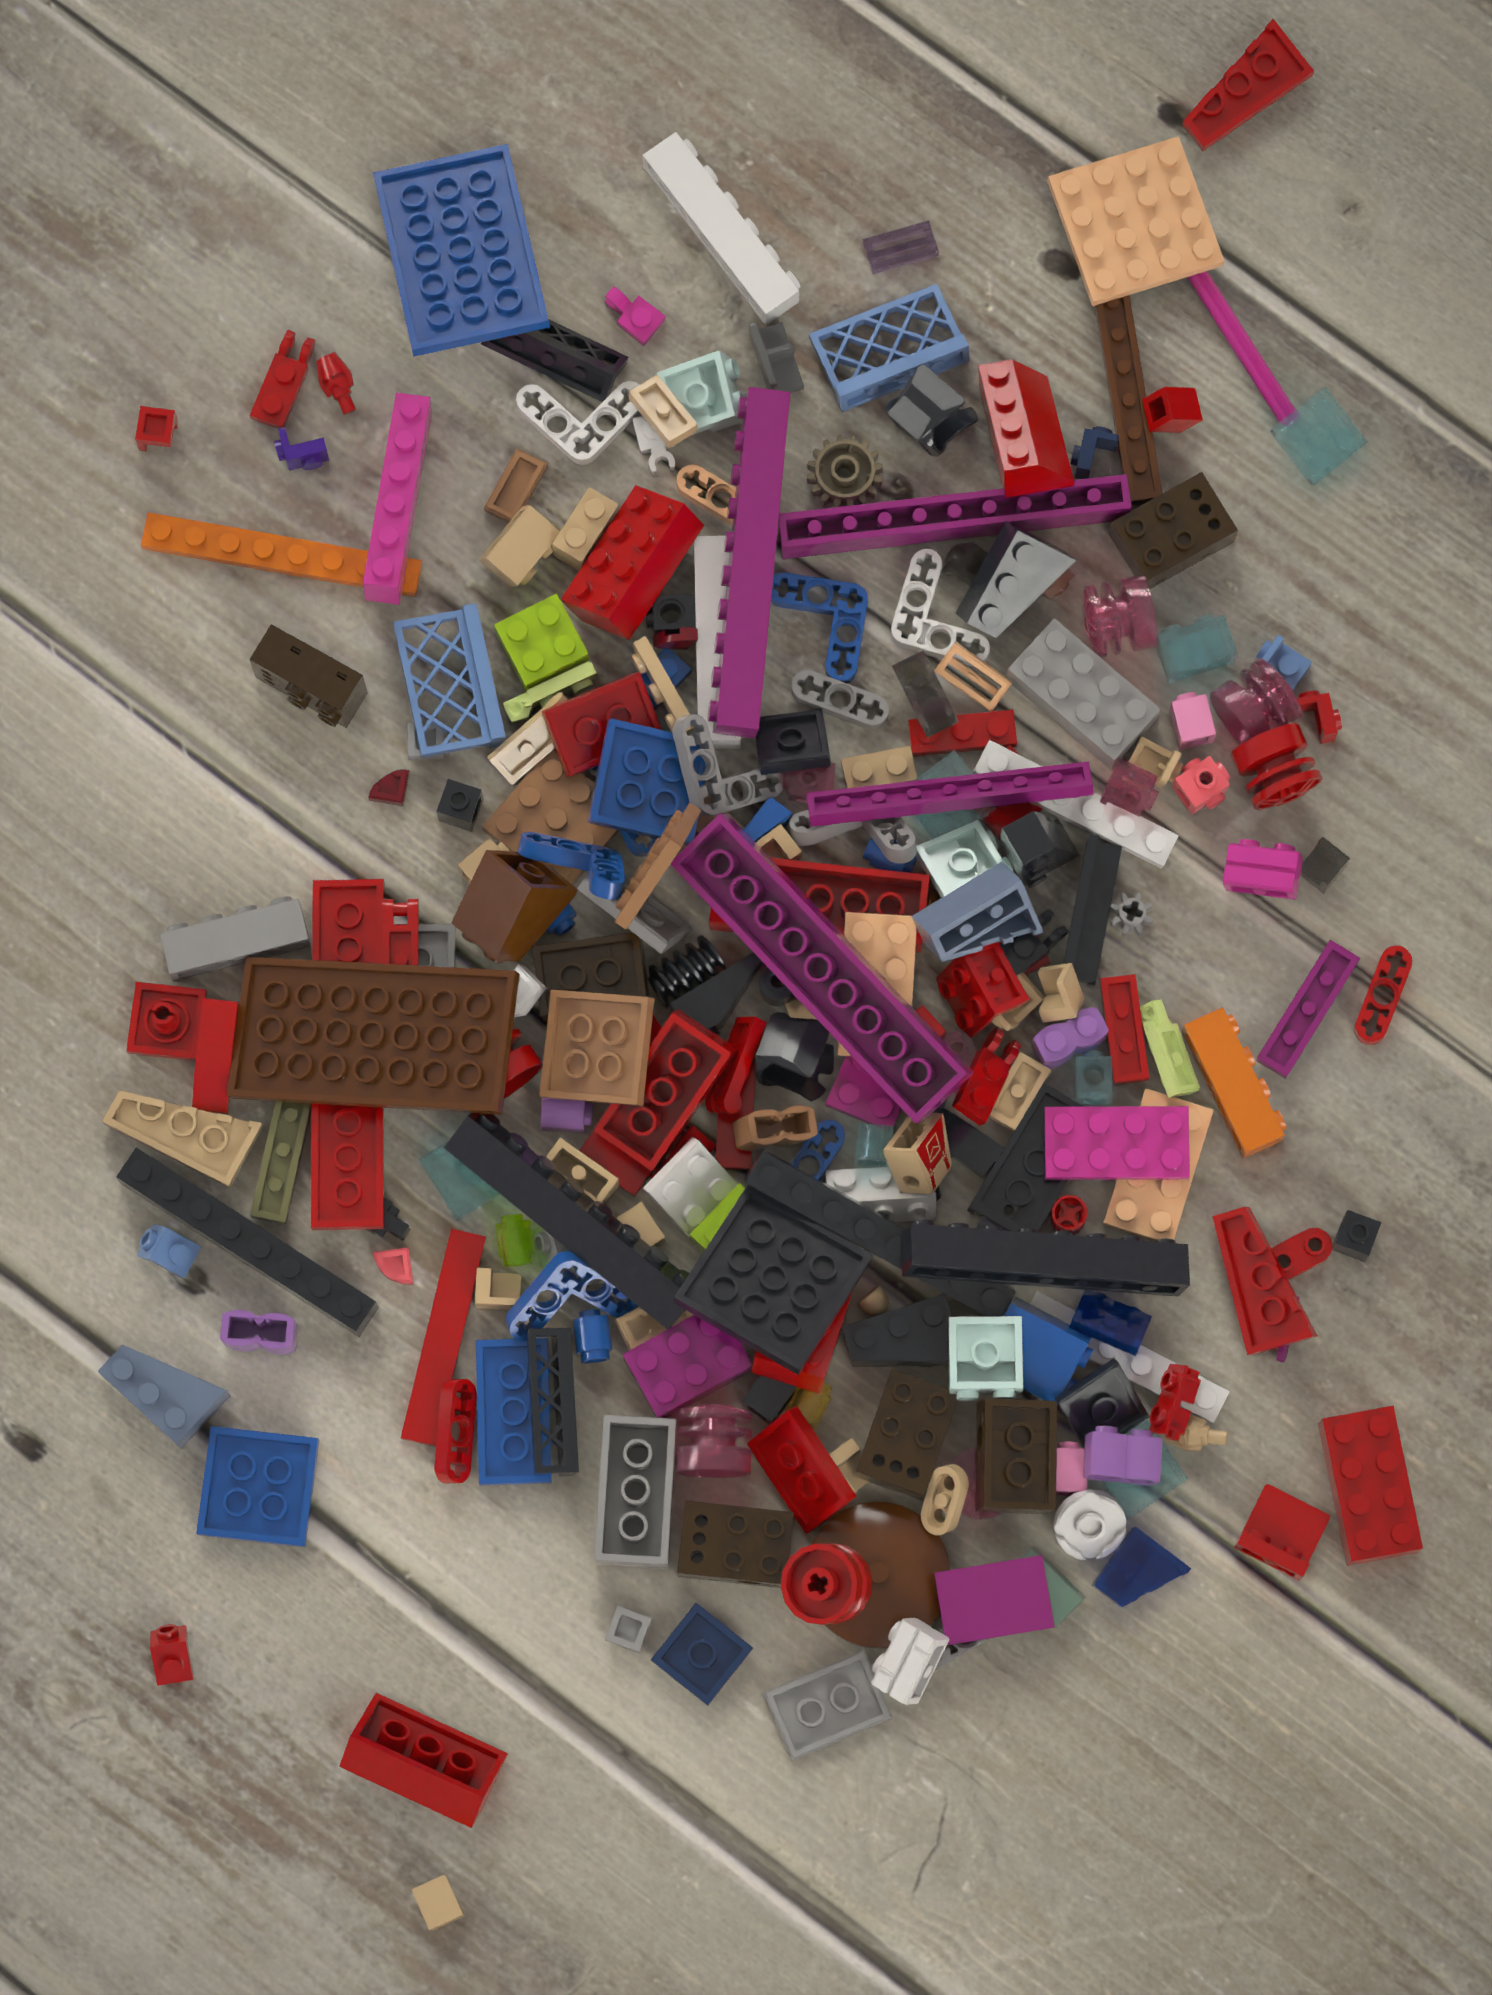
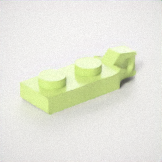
M588 661L528 689L527 692L504 702L503 706L512 724L527 720L534 707L539 705L542 708L545 707L549 699L560 692L564 694L573 690L574 694H578L592 687V680L597 679V673L592 662Z
M1162 999L1153 1000L1140 1006L1142 1025L1168 1098L1191 1095L1199 1091L1200 1086L1178 1024L1170 1022Z

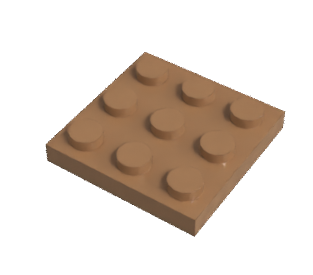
M554 750L532 768L482 826V829L498 843L502 842L510 851L518 852L521 835L524 832L541 833L606 847L620 831L588 823L595 783L583 773L566 777L559 756ZM547 863L572 885L585 872L584 870Z
M689 803L683 813L679 810L675 811L665 830L651 847L642 865L640 864L616 904L615 907L620 910V913L614 921L615 923L627 930L681 849L702 811L701 809Z
M551 990L539 1097L643 1106L654 998Z

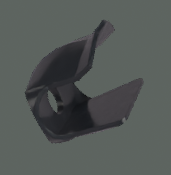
M925 365L918 366L900 395L891 400L885 407L890 420L918 443L929 455L935 457L940 456L945 451L947 443L965 428L978 422L977 413L972 407L959 409L965 403L964 398Z
M784 1012L773 1013L770 1016L755 1055L758 1083L764 1086H780L801 1095L810 1102L820 1098L826 1092V1088L818 1082V1075H831L834 1070V1045L826 1043L830 1034L829 1031L817 1019L793 1018Z

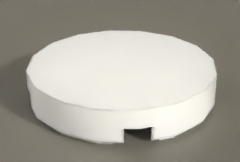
M1088 1489L1076 1492L1065 1499L1055 1513L1053 1526L1057 1541L1067 1554L1076 1559L1087 1560L1086 1558L1096 1557L1097 1560L1107 1557L1118 1549L1125 1538L1126 1518L1124 1510L1115 1497L1104 1491Z

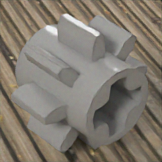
M1139 892L1135 898H1128L1125 893H1122V904L1120 906L1112 904L1110 907V911L1118 914L1117 917L1111 920L1110 925H1119L1123 929V937L1127 935L1128 931H1135L1140 937L1142 935V924L1152 925L1153 919L1146 916V913L1152 909L1153 905L1152 903L1144 905L1140 901L1141 893ZM1130 908L1137 910L1133 921L1126 919Z

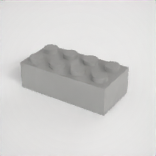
M1055 618L1007 670L1006 677L1012 681V685L1111 771L1134 747L1139 738L1143 737L1155 724L1161 709Z
M617 1415L603 1416L594 1557L596 1565L668 1569L677 1433L676 1419Z

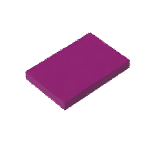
M1043 1555L934 1573L944 1635L950 1639L947 1645L1055 1628Z

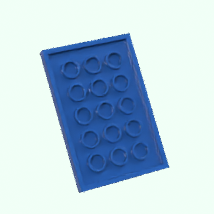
M508 144L373 172L413 357L550 328Z

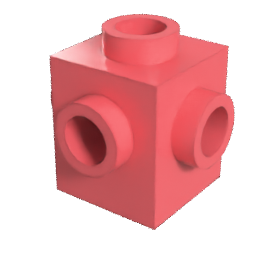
M1210 756L1200 761L1197 757L1182 767L1181 771L1183 774L1176 777L1172 784V788L1189 813L1193 815L1205 806L1211 810L1226 799L1224 794L1230 786L1228 782L1230 776L1219 761L1215 763Z

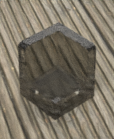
M1321 837L1313 851L1304 860L1301 877L1324 894L1346 868L1350 857L1326 838Z

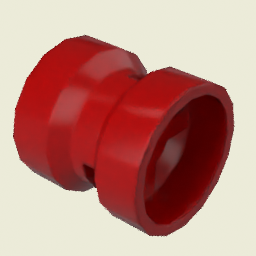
M1074 1195L1060 1197L1054 1203L1050 1214V1222L1055 1231H1070L1073 1235L1079 1233L1083 1229L1088 1216L1085 1202Z

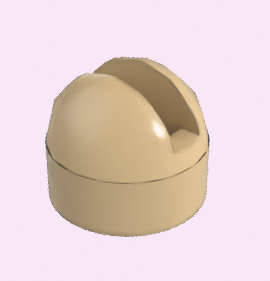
M878 1285L857 1304L866 1314L876 1316L886 1312L889 1306V1299L886 1292Z

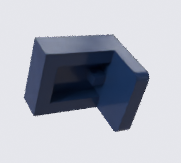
M1105 427L1085 428L1081 446L1074 445L1070 465L1077 466L1075 478L1089 479L1095 448L1115 452L1119 435L1112 434V430Z

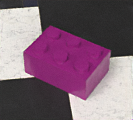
M695 1315L623 1354L624 1362L656 1418H668L748 1374L752 1371L753 1366L740 1341Z

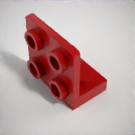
M998 942L983 946L982 951L955 958L936 977L941 996L948 1001L955 1014L958 1027L965 1032L968 1039L977 1036L995 1017L1020 1007L1029 1000Z
M1266 1484L1234 1549L1300 1581L1306 1573L1309 1561L1330 1520V1515L1270 1484Z

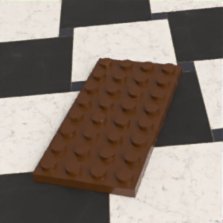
M246 957L227 1096L231 1099L502 1115L520 974L515 970Z

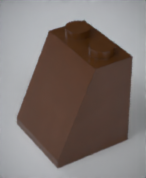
M486 850L451 923L462 932V937L465 940L478 945L484 950V956L495 963H503L504 961L520 962L576 896L578 889L545 862L526 858L514 851Z

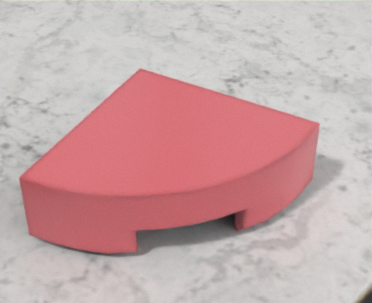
M409 1248L373 1252L379 1270L388 1279L399 1284L414 1285Z

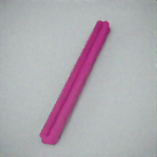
M1208 271L1187 277L1282 426L1293 423L1298 417L1296 409Z

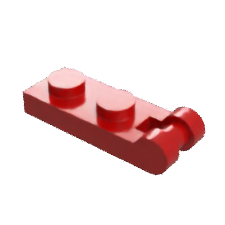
M383 899V964L419 966V899H408V902L394 903V899ZM407 916V925H394V917Z
M756 1016L736 1018L727 1042L738 1049V1051L705 1099V1107L710 1113L733 1114L741 1109L742 1099L739 1094L744 1082L750 1076L751 1063L756 1050L759 1048L767 1023Z

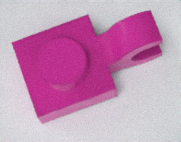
M614 286L605 295L606 300L604 303L621 315L617 320V326L642 346L649 341L665 322L666 316L640 296L632 303Z

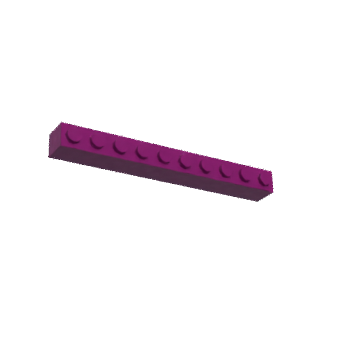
M749 387L745 398L739 397L737 418L743 419L742 430L735 433L733 450L734 452H739L738 465L733 464L730 485L736 486L735 498H729L727 518L733 519L732 532L726 531L724 552H728L730 555L729 565H723L721 573V586H726L725 599L720 598L717 619L723 620L722 633H716L714 653L720 654L719 667L713 666L711 687L717 688L716 700H710L707 718L708 722H713L712 733L755 738L759 730L791 392Z
M1127 474L1074 480V486L1007 498H1005L1003 488L781 513L779 514L778 521L782 559L992 536L999 534L1005 521L1026 531L1113 522L1131 512V500Z

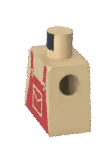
M932 1113L923 1123H915L908 1116L883 1149L884 1155L901 1192L914 1194H931L935 1192L936 1201H938L942 1196L939 1184L952 1165L943 1113Z

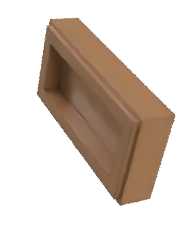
M516 448L484 506V511L509 523L519 509L529 503L548 468V464Z

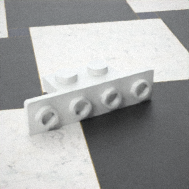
M890 1167L826 1170V1184L894 1222L935 1220L937 1217L936 1193H900Z

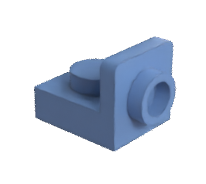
M1278 634L1273 643L1266 640L1258 652L1256 658L1261 661L1259 662L1257 672L1288 692L1293 693L1310 668L1312 661L1283 643L1284 637Z

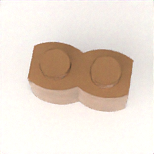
M803 1105L792 1106L780 1112L772 1109L758 1110L732 1123L736 1148L744 1151H756L770 1145L790 1147L818 1134L814 1109Z

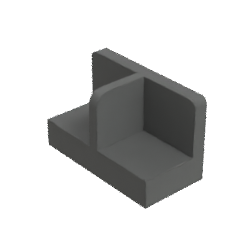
M756 322L749 324V337L767 389L791 393L803 390L804 384L794 357L793 344L789 343L783 322L758 329Z

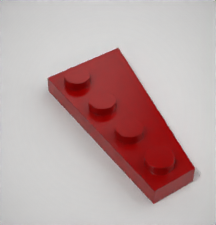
M1272 19L1256 40L1254 39L1245 49L1244 54L1237 62L1231 65L1223 74V78L1214 88L1209 90L1183 120L1182 126L1203 152L1313 76L1314 70L1277 22Z
M1244 1206L1212 1216L1247 1355H1256L1318 1337L1251 1208Z

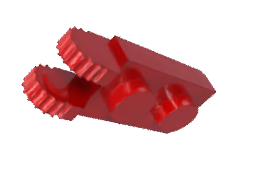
M291 330L286 331L278 354L275 353L250 413L251 419L277 429L284 428L309 370L308 363L316 343L315 339L308 337L302 345L298 361L288 358L296 333Z
M998 1027L992 1029L982 1048L976 1052L969 1067L974 1073L960 1086L952 1103V1107L979 1126L987 1122L1009 1075V1070L1012 1067L1010 1065L1017 1058L1021 1048V1044L1014 1039L1006 1045L1000 1058L993 1052L1000 1045L1004 1035V1031Z

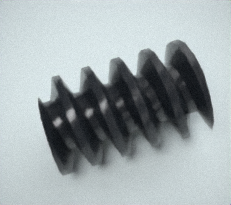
M703 935L697 937L698 948L689 942L685 944L686 956L679 950L673 951L674 963L668 958L663 957L660 961L662 970L655 965L649 966V983L666 1009L669 1007L668 995L677 999L681 997L679 990L681 987L689 992L693 989L691 981L695 980L699 984L704 983V973L707 972L712 977L717 975V965L721 966L724 970L726 969L713 944Z

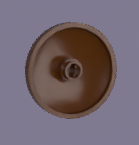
M867 1502L854 1505L839 1512L818 1532L812 1544L834 1543L849 1546L859 1552L867 1562L873 1580L871 1597L862 1612L852 1620L825 1625L836 1636L861 1647L888 1648L891 1643L888 1640V1635L896 1622L902 1621L904 1618H917L931 1626L937 1619L941 1611L934 1573L950 1570V1562L940 1536L933 1535L924 1528L919 1514L894 1503Z

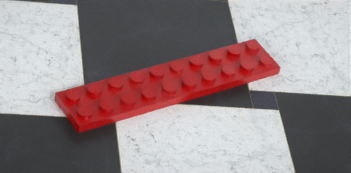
M384 879L313 880L312 960L383 964L382 903L383 899H385ZM311 1104L312 1230L384 1229V1108Z

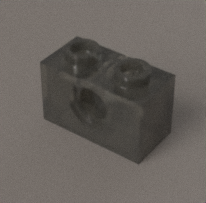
M924 650L892 665L927 738L959 722Z

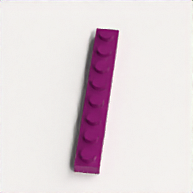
M1088 761L806 793L810 827L1077 798L1094 795Z

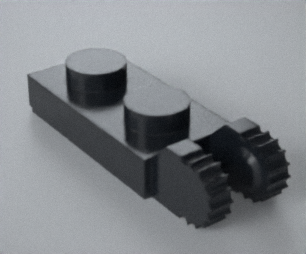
M1050 908L1037 917L1041 927L1050 923L1055 915ZM1064 925L1058 927L1043 942L1037 935H1033L1030 932L1013 937V942L1000 944L1017 976L1027 972L1048 955L1049 950L1061 941L1069 931Z

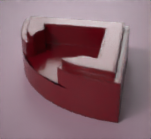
M680 627V634L665 633V630H662L653 635V648L687 650L698 641V628Z
M395 770L382 777L371 788L368 796L369 801L404 807L410 770Z

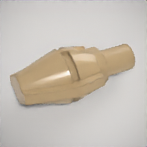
M1190 1415L1185 1435H1180L1179 1441L1167 1439L1165 1435H1163L1162 1439L1184 1451H1201L1203 1446H1208L1209 1444L1226 1446L1228 1432L1211 1429V1426L1206 1425L1207 1421L1205 1419Z

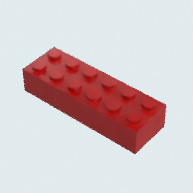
M770 858L843 935L846 912L913 916L926 908L930 875ZM710 908L709 930L735 933ZM916 930L915 952L921 953L923 941L918 930Z

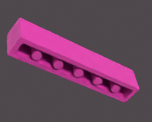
M397 392L395 394L363 579L364 597L367 601L400 605L432 418L431 398L427 396Z

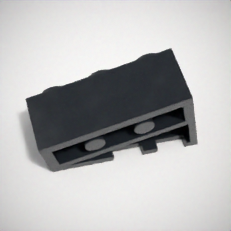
M1033 811L1002 828L998 853L1001 858H1008L1013 872L1021 879L1023 885L1027 884L1029 888L1045 881L1048 878L1046 876L1047 873L1080 856L1059 819L1053 820L1050 816L1046 818L1044 814Z

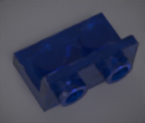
M1084 1290L1069 1328L1136 1356L1152 1316L1136 1307L1111 1299L1103 1293Z

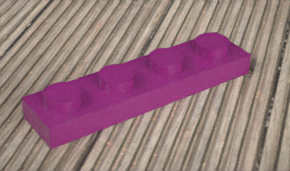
M1329 940L1255 1061L1286 1079L1353 972L1360 957Z

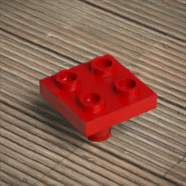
M136 982L126 1052L135 1055L195 1061L202 998H207V990Z

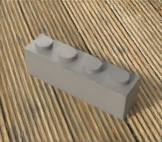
M289 896L280 897L272 900L270 906L257 909L256 905H250L237 909V914L223 917L222 914H214L204 917L200 924L188 926V923H179L169 926L167 928L168 932L160 933L172 980L177 981L244 964L246 957L267 958L311 947L299 899L292 900Z

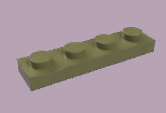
M275 1101L251 1208V1218L287 1224L311 1115V1103Z

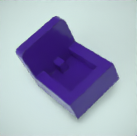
M285 427L278 429L280 440L274 441L279 461L286 460L289 471L299 468L313 470L321 467L323 462L330 461L324 437L290 446Z

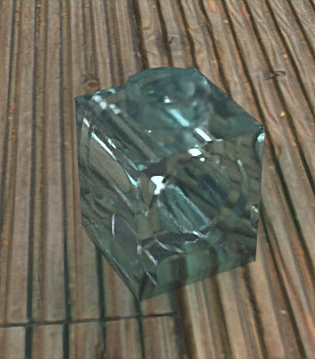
M1095 1050L1082 1052V1056H1076L1074 1061L1075 1101L1081 1105H1110L1113 1098L1112 1056H1103L1102 1051ZM1090 1069L1097 1070L1101 1073L1103 1081L1097 1085L1088 1084L1083 1077L1084 1072Z
M858 1123L854 1166L889 1167L883 1149L893 1137L894 1126Z

